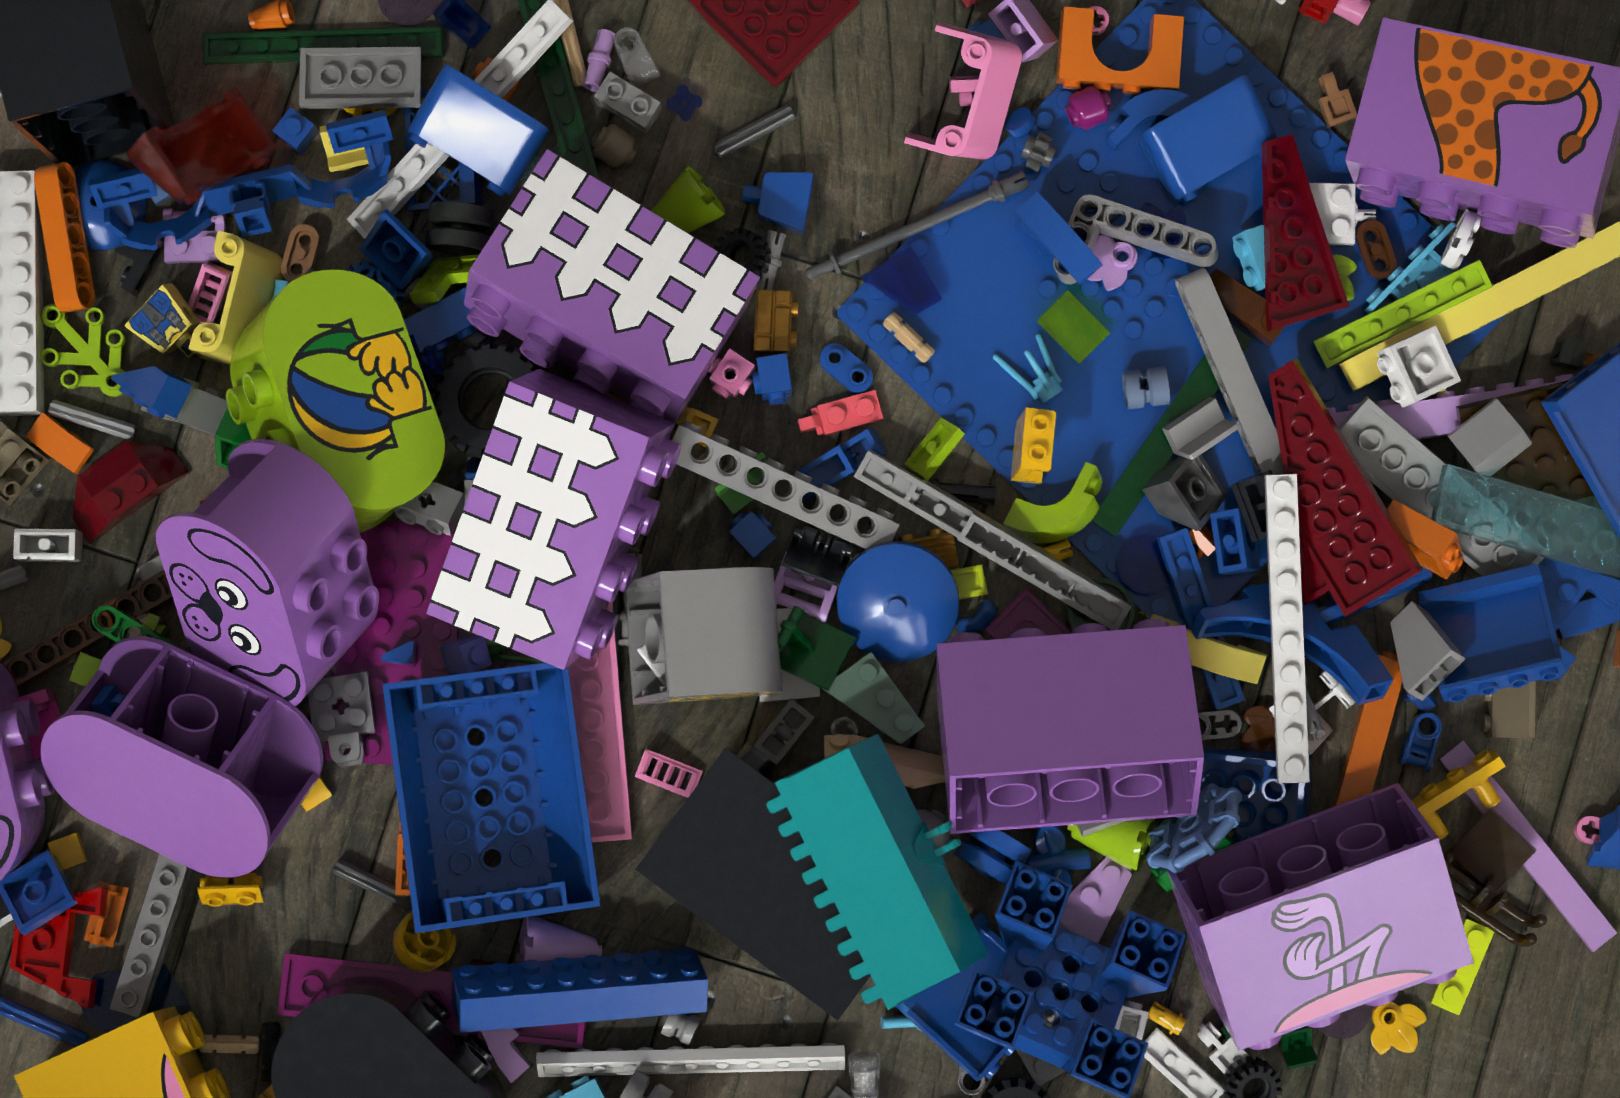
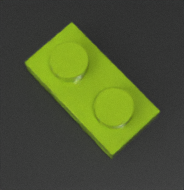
M941 417L904 465L910 471L928 481L965 433Z

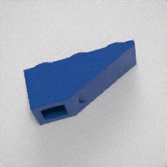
M156 366L115 374L111 378L121 386L120 392L133 397L134 402L146 407V411L160 418H163L165 414L177 418L193 386L179 375Z

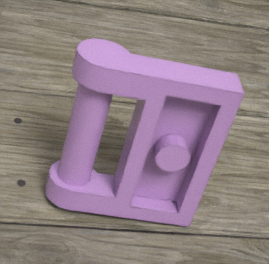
M173 208L163 209V221L180 217L187 211H174ZM226 214L211 217V222H215V231H202L194 238L187 239L182 244L177 245L173 235L164 236V262L166 264L221 262L214 253V244L217 232H226Z
M780 566L775 580L776 605L779 604L793 609V606H798L805 611V614L816 617L817 620L825 623L838 586L822 583L814 577L803 573L798 574L789 568ZM786 586L823 599L822 605L819 606L781 592L782 588Z

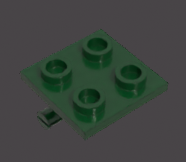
M793 606L787 620L782 621L780 625L781 631L778 635L777 643L782 649L780 652L781 670L829 691L851 651L856 637L805 614L802 608Z

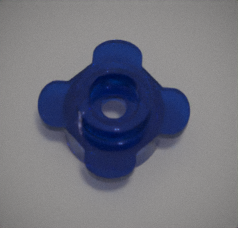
M686 85L678 86L677 93L673 98H669L666 101L667 109L670 111L674 110L682 121L690 120L696 108L702 105L701 97L698 95L694 96L689 92ZM683 100L687 102L685 106L681 104Z

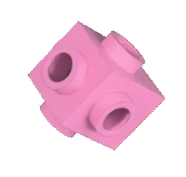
M729 349L723 359L716 358L708 371L712 374L709 378L710 383L713 384L711 389L725 399L729 395L734 399L739 393L744 395L753 383L750 376L755 370V365ZM734 373L736 376L734 379H727L726 375Z

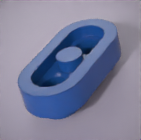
M832 343L822 349L820 353L822 369L848 391L854 394H861L871 387L873 382L871 369L843 345ZM832 353L839 354L841 359L838 363L830 362L829 356ZM860 372L863 374L864 379L857 383L853 381L852 375Z

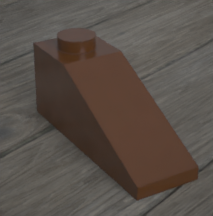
M1215 268L1210 277L1227 316L1269 348L1285 327L1267 332L1266 299Z

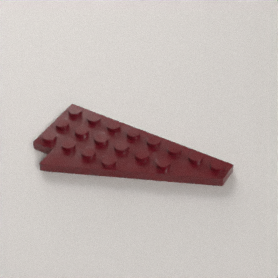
M1293 359L1268 375L1283 471L1284 474H1297L1301 583L1304 601L1308 604L1330 591L1343 615L1348 616L1420 573L1423 569L1298 359Z

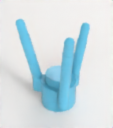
M1036 334L1035 337L1048 371L1046 373L1042 371L1029 350L1024 352L1038 375V378L1032 381L1036 387H1033L997 354L993 355V359L1027 389L1034 400L1039 397L1045 403L1063 390L1059 384L1062 380L1056 373L1040 334Z

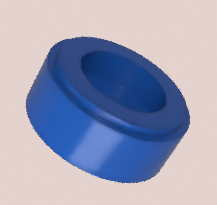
M1023 107L1013 111L1006 118L1004 126L1012 137H1022L1033 129L1036 118L1028 108Z

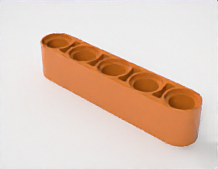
M68 162L38 167L34 173V183L55 305L63 313L91 308L95 302V292L74 170Z

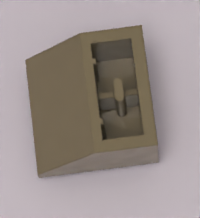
M0 419V500L10 506L49 460Z

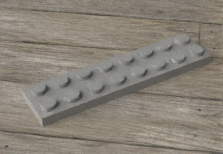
M1368 396L1363 399L1338 427L1369 480L1392 500L1394 499L1457 533L1464 561L1482 577L1539 564L1549 553Z

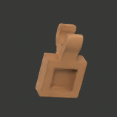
M1333 72L1321 75L1318 80L1326 96L1320 98L1318 102L1327 127L1331 128L1356 119L1357 112L1349 90L1339 91Z

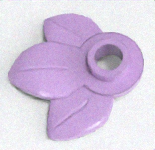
M1099 235L1092 252L1101 261L1103 266L1087 280H1103L1107 291L1119 288L1126 281L1128 270L1132 269L1137 262L1135 247L1127 242L1116 243L1109 236ZM1124 254L1128 259L1121 262L1117 260V257Z

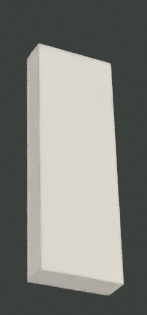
M1157 1027L1144 1040L1149 1043L1144 1058L1187 1097L1219 1098L1225 1092L1214 1078Z

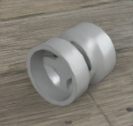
M685 1014L668 1015L661 1034L667 1037L676 1036L681 1043L689 1046L701 1018L693 1014L689 1016Z

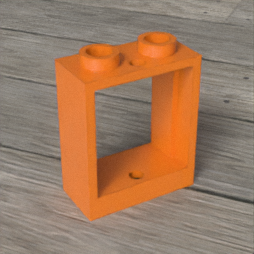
M1393 499L1387 510L1417 561L1424 568L1447 580L1452 572L1456 573L1460 569L1464 560L1457 533Z

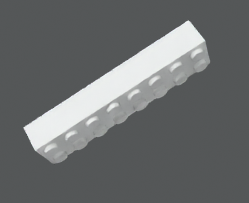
M0 171V416H36L44 412V364L40 359V355L44 350V323L41 319V312L44 308L43 231L34 183L35 171Z

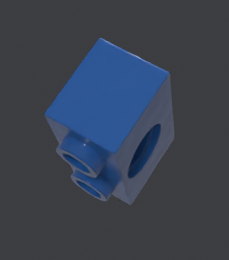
M1240 508L1211 513L1210 518L1219 574L1236 575L1261 570L1257 542H1252Z

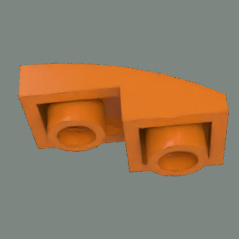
M44 412L40 414L25 436L50 457L76 474L79 473L94 451L76 433L68 431L52 416Z

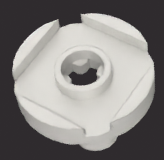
M1467 209L1464 211L1456 225L1453 236L1450 237L1440 264L1454 271L1458 270L1464 255L1468 254L1474 239H1472V236L1477 232L1482 216Z

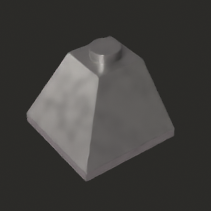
M1202 455L1193 460L1182 456L1178 457L1157 471L1142 489L1158 514L1195 531L1203 528L1210 519V514L1215 513L1228 496Z

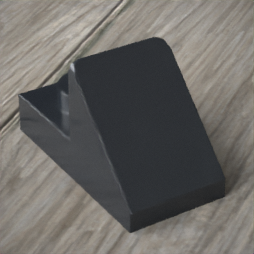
M161 240L157 243L158 249L153 251L148 249L140 250L129 246L114 249L119 255L134 262L132 267L128 266L121 276V288L135 297L138 296L164 248V243Z

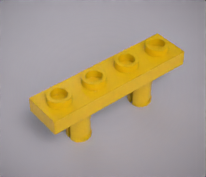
M1494 748L1490 751L1484 750L1475 755L1472 762L1465 767H1457L1451 770L1446 775L1447 778L1438 784L1432 783L1421 790L1420 795L1411 801L1439 840L1448 835L1449 831L1436 810L1471 788L1486 809L1494 807L1501 801V798L1488 777L1506 766Z

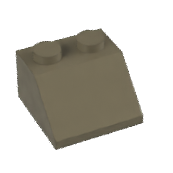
M1536 681L1528 682L1524 687H1507L1498 689L1497 692L1490 695H1482L1483 701H1487V713L1482 715V731L1486 732V738L1520 740L1535 738Z

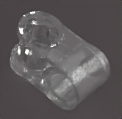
M626 27L620 29L615 35L614 44L629 83L638 87L659 77L658 69L639 33L633 28ZM628 37L630 41L635 40L632 49L628 50L626 46H622L623 38Z
M879 1051L848 1052V1069L852 1097L877 1098L879 1095L878 1079H880Z

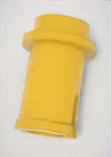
M1067 539L1044 548L1038 546L1059 560L1073 557L1072 549L1069 550L1071 546Z
M1154 1001L1147 1018L1168 1029L1170 1035L1172 1033L1179 1035L1187 1019L1182 1017L1183 1014L1181 1012L1178 1015L1157 1001Z

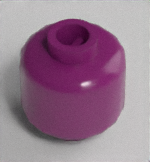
M1088 86L1069 96L1068 104L1065 105V111L1073 127L1078 126L1082 130H1089L1107 121L1109 117L1108 108H1111L1112 104L1106 91L1100 92L1096 87Z

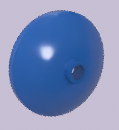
M104 160L92 161L74 170L88 249L111 250L123 245L121 238L106 228L104 208L98 209V207L93 206L94 197L89 186L90 179L129 170L115 162ZM147 198L130 202L134 219L144 222L147 213Z

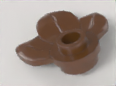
M1263 705L1253 706L1244 711L1242 716L1250 727L1242 737L1241 748L1257 752L1264 750L1276 751L1273 713Z

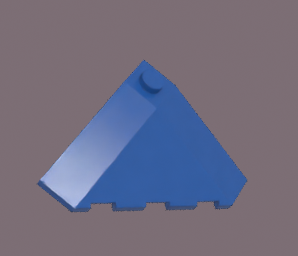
M1203 749L1204 763L1200 791L1206 785L1214 783L1218 787L1226 789L1235 787L1242 794V800L1238 809L1240 823L1236 828H1233L1236 832L1233 837L1237 842L1308 816L1313 755H1309L1310 782L1277 783L1276 751L1257 752Z

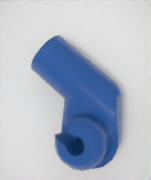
M989 599L982 600L979 603V609L973 617H957V632L985 630L996 618L997 609L995 608V603Z

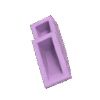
M517 1028L481 1031L490 1053L510 1083L532 1065L512 1042L521 1034Z

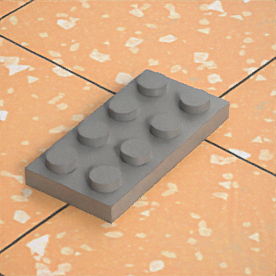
M421 47L300 48V109L420 108Z

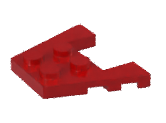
M95 888L89 891L73 893L77 904L25 936L19 932L15 924L9 968L41 985L44 984L52 988L57 994L76 1001L83 1008H94L97 980L69 976L76 913L105 916L108 888Z

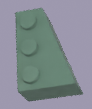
M872 652L838 675L829 691L822 688L827 694L899 745L925 727Z

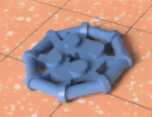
M1214 783L1208 784L1200 791L1197 815L1165 818L1149 834L1151 845L1150 852L1146 857L1149 866L1152 868L1162 867L1169 869L1173 873H1179L1184 870L1185 866L1208 854L1212 856L1216 853L1214 849L1232 828H1236L1240 823L1238 815L1239 804L1242 800L1240 791L1235 787L1226 789L1218 787Z

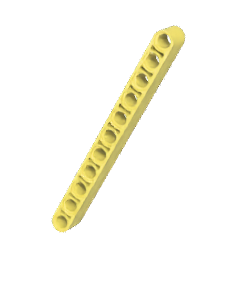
M1620 221L1596 233L1593 239L1586 238L1578 242L1576 248H1566L1493 285L1492 288L1339 364L1352 391L1359 390L1386 376L1378 369L1377 360L1379 356L1377 352L1433 326L1437 327L1444 344L1447 345L1620 257Z

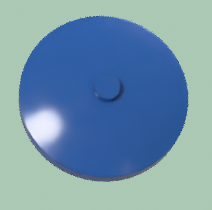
M885 542L866 549L847 567L837 594L838 615L845 632L856 637L855 644L868 654L872 652L876 658L886 661H912L932 653L937 649V644L944 643L949 637L958 616L959 591L951 570L934 552L911 542Z

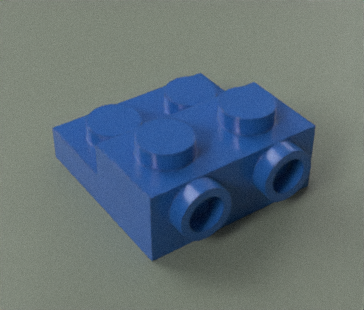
M48 850L35 854L28 863L13 869L0 881V894L19 932L24 936L77 904L57 857Z

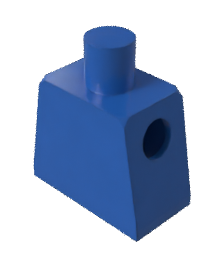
M765 173L762 187L749 184L744 185L742 202L759 205L758 219L799 234H804L813 184V173Z

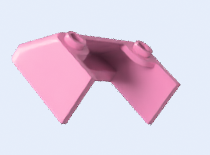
M939 21L935 31L964 39L961 49L962 59L967 65L981 69L966 126L964 128L957 125H947L940 130L937 139L908 132L904 143L950 156L988 159L995 154L1022 61L1021 48L1009 40Z

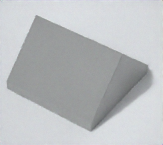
M1494 398L1447 435L1483 482L1532 445L1524 430L1497 398Z

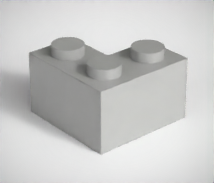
M183 378L193 386L178 417L174 418L165 414L162 419L215 435L227 409V402L225 399H222L224 393L206 387L205 391L198 389L199 383ZM141 407V411L149 413L148 411H146V407Z

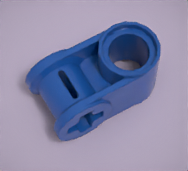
M1421 712L1413 716L1400 750L1398 764L1404 765L1408 763L1423 768L1424 772L1428 773L1430 771L1442 730L1441 720L1437 715ZM1425 717L1429 718L1433 724L1432 731L1426 735L1422 734L1419 730V722ZM1412 753L1422 755L1423 758L1413 756Z

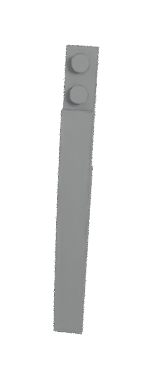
M868 450L853 476L956 536L957 540L1110 630H1118L1132 607L1129 603L1020 535L926 479L918 478L872 450Z

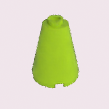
M690 166L682 171L651 211L686 233L707 225L726 214L724 212L725 208L709 186L706 187L700 181L703 178Z
M1155 818L1123 821L1083 837L1076 824L1068 825L1067 830L1072 831L1071 837L1128 870L1139 873L1146 858L1144 853L1147 845L1151 843L1149 834L1154 828Z

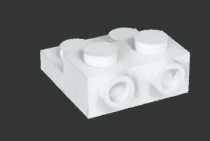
M1436 326L1377 352L1379 356L1377 360L1378 369L1382 374L1388 376L1392 385L1390 387V395L1395 402L1400 403L1402 408L1461 381Z

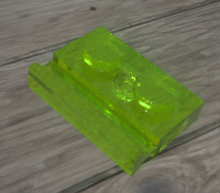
M1068 290L1036 321L1078 364L1110 334Z

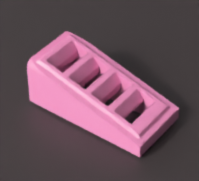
M211 262L202 264L188 303L193 312L198 308L209 313L208 318L194 313L199 319L200 324L216 322L227 297L233 271ZM210 275L221 278V282L209 279ZM205 286L218 290L217 294L215 295L204 290ZM201 297L212 301L213 305L209 306L199 300Z
M645 749L635 777L688 798L697 787L703 771ZM652 758L658 761L650 777L646 773ZM663 763L669 764L663 781H660L657 778ZM675 767L681 770L673 786L669 784ZM686 772L692 773L686 790L680 788Z

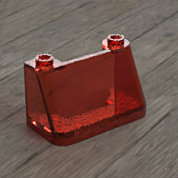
M238 88L225 93V99L220 104L214 105L212 103L203 112L166 130L154 127L144 132L128 150L126 155L136 168L178 203L185 201L187 205L201 198L203 192L253 167L255 170L263 168L271 162L269 156L273 154L277 147Z

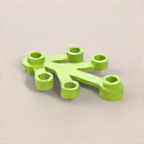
M55 304L45 306L41 312L42 322L51 329H58L79 353L57 352L52 348H46L40 355L41 362L48 367H55L57 365L91 366L99 374L78 375L75 371L67 370L62 373L60 381L68 389L100 387L101 391L110 397H118L124 394L119 391L120 385L117 384L111 387L108 384V380L115 374L125 372L121 369L122 346L126 341L125 335L116 329L110 330L106 334V343L110 346L109 364L107 366L100 358L102 324L106 318L102 310L93 307L86 312L85 318L89 323L87 344L67 322V313L58 310ZM56 310L58 313L57 318L50 321L48 319L49 312ZM94 312L100 313V319L97 322L91 321V315ZM114 334H119L121 337L120 342L117 344L111 343V337ZM51 352L54 353L55 360L52 363H47L46 355ZM71 374L74 375L75 382L72 385H67L66 377Z

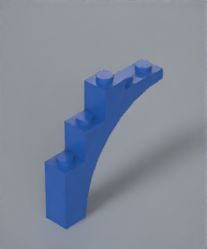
M1269 583L1246 587L1241 592L1238 601L1232 600L1223 605L1208 606L1201 609L1197 613L1191 627L1194 637L1201 639L1214 636H1241L1271 643ZM1312 603L1303 605L1304 657L1327 671L1347 690L1358 705L1383 699L1393 678L1356 624L1346 627L1339 626L1330 630Z

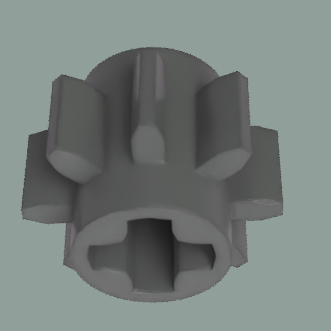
M1039 132L1037 139L1029 136L1021 154V157L1028 159L1025 167L1039 172L1041 165L1049 168L1057 150V147L1050 145L1053 137Z

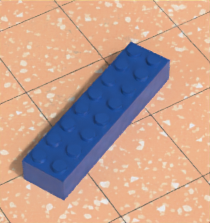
M682 947L672 951L648 950L645 953L635 954L620 952L611 956L587 955L584 958L574 959L559 957L549 961L526 960L522 963L512 964L497 962L487 966L464 965L461 968H451V1002L460 1033L707 1012L708 978L696 949Z

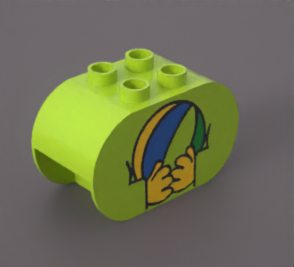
M331 269L311 272L286 285L239 335L233 348L230 363V376L233 388L228 389L226 392L227 407L233 421L238 425L246 423L251 439L273 440L291 446L313 459L325 469L348 497L354 509L360 533L383 522L395 511V507L411 501L433 482L442 466L445 454L443 430L401 311L394 298L384 287L367 276L351 271Z

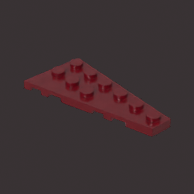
M1293 134L1268 140L1261 144L1267 332L1349 307Z

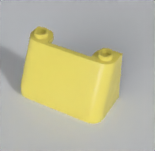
M218 231L214 244V253L222 263L234 266L220 325L209 322L199 324L192 333L189 350L201 359L230 365L233 348L239 335L273 299L275 280L283 279L281 273L282 258L277 253L237 235Z

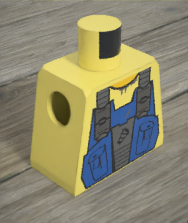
M172 283L162 284L124 326L163 354L172 353L179 348L189 358L194 355L189 350L191 333L200 324V321Z

